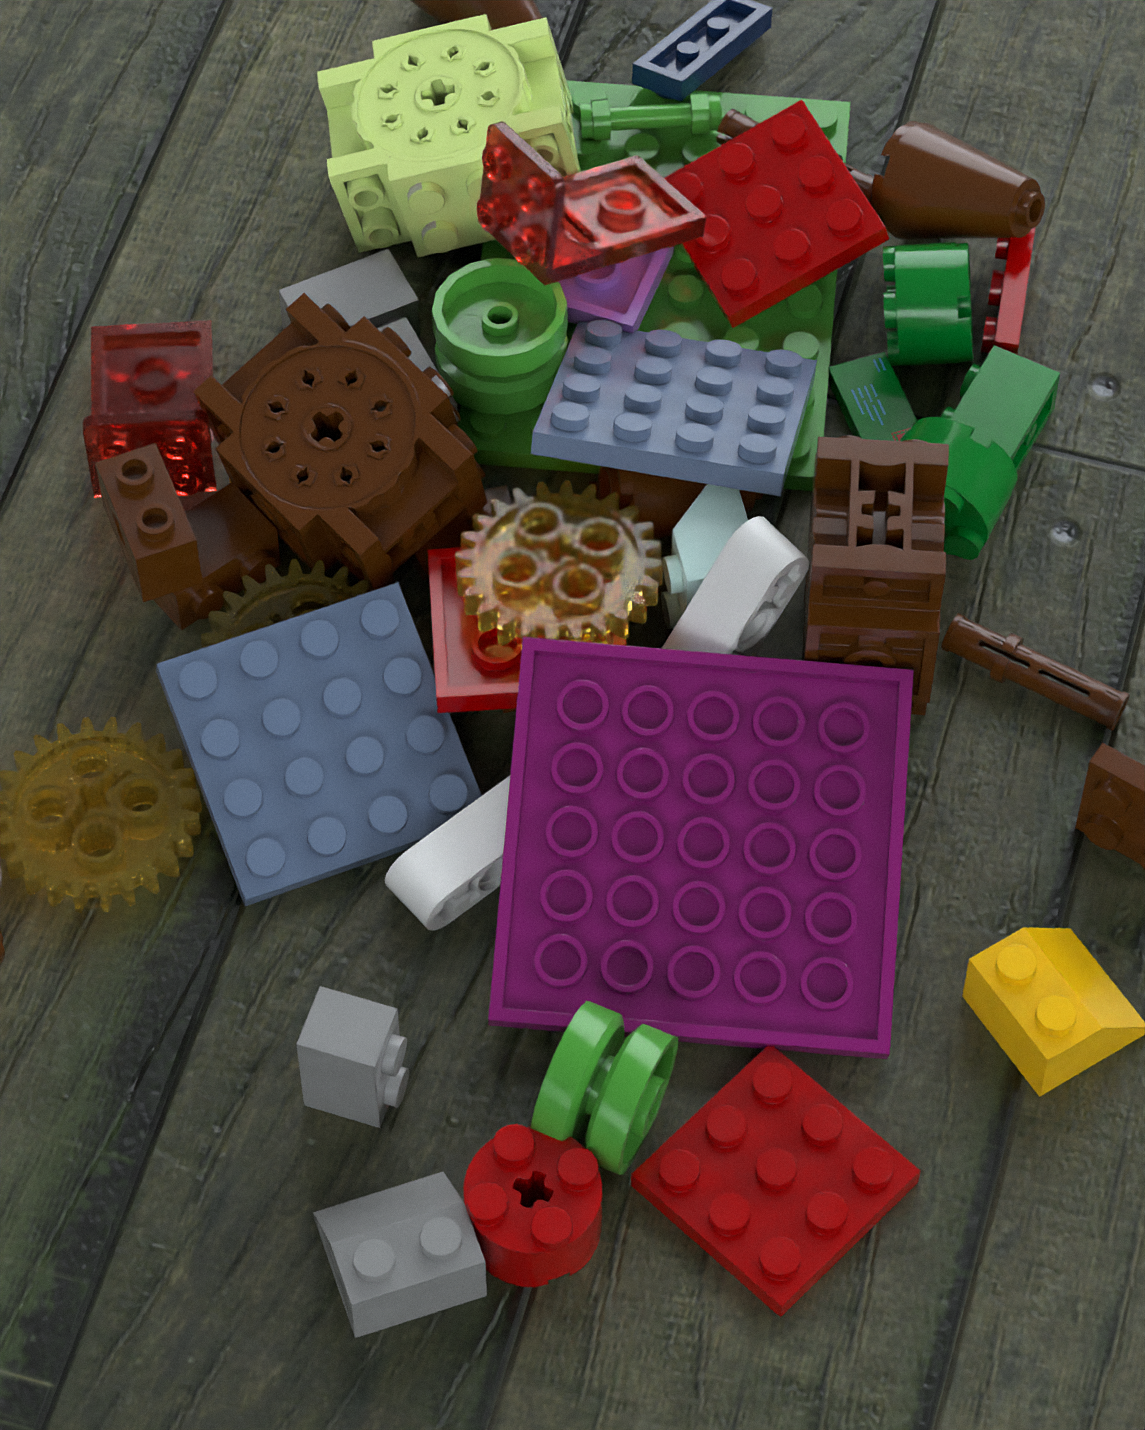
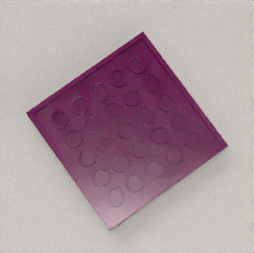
M523 637L488 1025L565 1032L577 1010L586 1001H590L622 1014L624 1037H628L640 1025L646 1024L678 1037V1042L759 1049L773 1046L783 1051L888 1059L891 1045L914 670Z

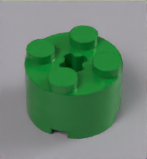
M950 242L883 246L885 282H895V285H887V292H884L885 329L897 328V331H887L888 360L891 366L953 364L973 361V320L968 243Z
M921 418L914 422L908 432L906 431L900 441L918 439L928 443L949 444L948 472L944 493V552L947 555H956L963 559L973 560L980 554L1012 495V491L1018 481L1017 470L1009 455L993 440L987 449L979 442L970 438L975 430L974 428L948 418Z

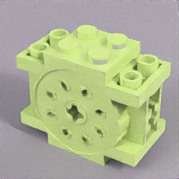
M487 14L378 39L372 41L373 59L317 72L319 91L327 108L332 158L327 159L328 177L359 253L386 248L412 241L418 257L444 253L452 249L504 239L509 236L533 231L530 213L550 208H559L562 204L568 205L587 200L585 181L578 163L571 114L574 113L572 98L547 17L492 30Z

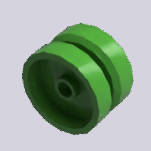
M492 258L473 262L450 274L435 293L432 321L433 332L436 338V369L451 387L454 393L452 396L454 400L480 413L502 415L531 410L544 403L569 345L566 335L568 326L567 301L561 284L545 269L519 259Z
M586 1001L577 1010L554 1053L539 1092L530 1128L560 1141L572 1137L579 1142L586 1133L585 1148L591 1151L597 1158L598 1166L622 1175L634 1161L662 1104L676 1059L678 1037L652 1026L642 1024L633 1030L623 1043L624 1022L622 1014L596 1003Z

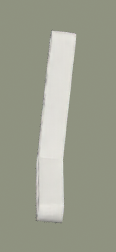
M757 516L748 520L727 541L662 649L755 656L809 569L810 562L808 558L764 517ZM510 776L405 851L388 870L385 877L386 886L428 930L434 931L446 926L500 886Z

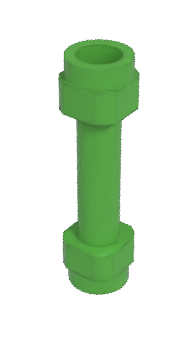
M707 92L690 93L689 102L624 107H609L608 99L590 100V103H579L581 139L593 138V141L611 140V131L690 126L691 134L710 133V130H718L722 121L719 94L708 95Z

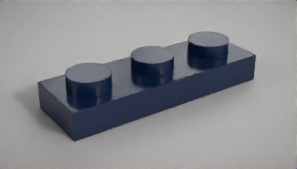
M752 0L710 1L633 63L632 84L651 90L662 98L675 99L681 102L771 28L773 8Z

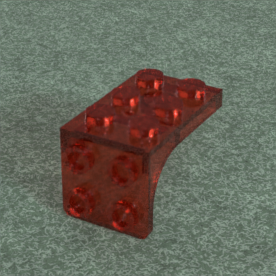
M500 121L488 126L486 147L482 152L483 175L480 199L477 202V222L544 286L564 279H571L577 275L609 265L622 263L664 248H671L677 244L704 236L707 216L639 155L563 177L505 122Z
M211 320L91 326V415L83 419V437L94 498L102 497L96 462L155 443L177 495L189 496L197 492L217 491L216 440L210 429L208 414L201 410L193 393L211 375L214 377V345Z

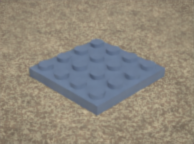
M609 320L578 321L534 427L531 454L781 496L814 384L817 360L802 358L799 354L789 350L763 352L745 349L729 340L703 342L685 339L669 330H653L650 332L635 330L633 333L622 331V327L619 324Z
M398 583L156 664L158 678L244 906L407 850L482 796L450 714L437 713L435 676Z

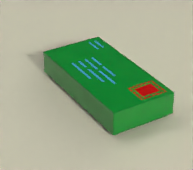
M885 351L828 367L829 385L853 436L870 440L900 441L906 431L908 432L914 422L917 421Z

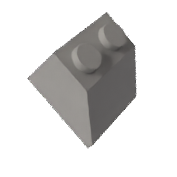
M444 1172L313 1212L355 1338L487 1296L485 1259L464 1202Z

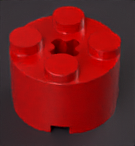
M511 1124L499 1129L494 1138L488 1141L473 1157L464 1179V1205L485 1259L486 1270L490 1274L516 1286L539 1287L549 1285V1280L561 1277L567 1273L571 1276L589 1262L598 1246L602 1227V1180L597 1158L591 1151L584 1148L572 1137L560 1141L530 1127Z

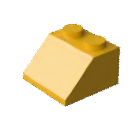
M1023 927L969 958L962 997L1039 1097L1145 1035V1021L1071 928Z

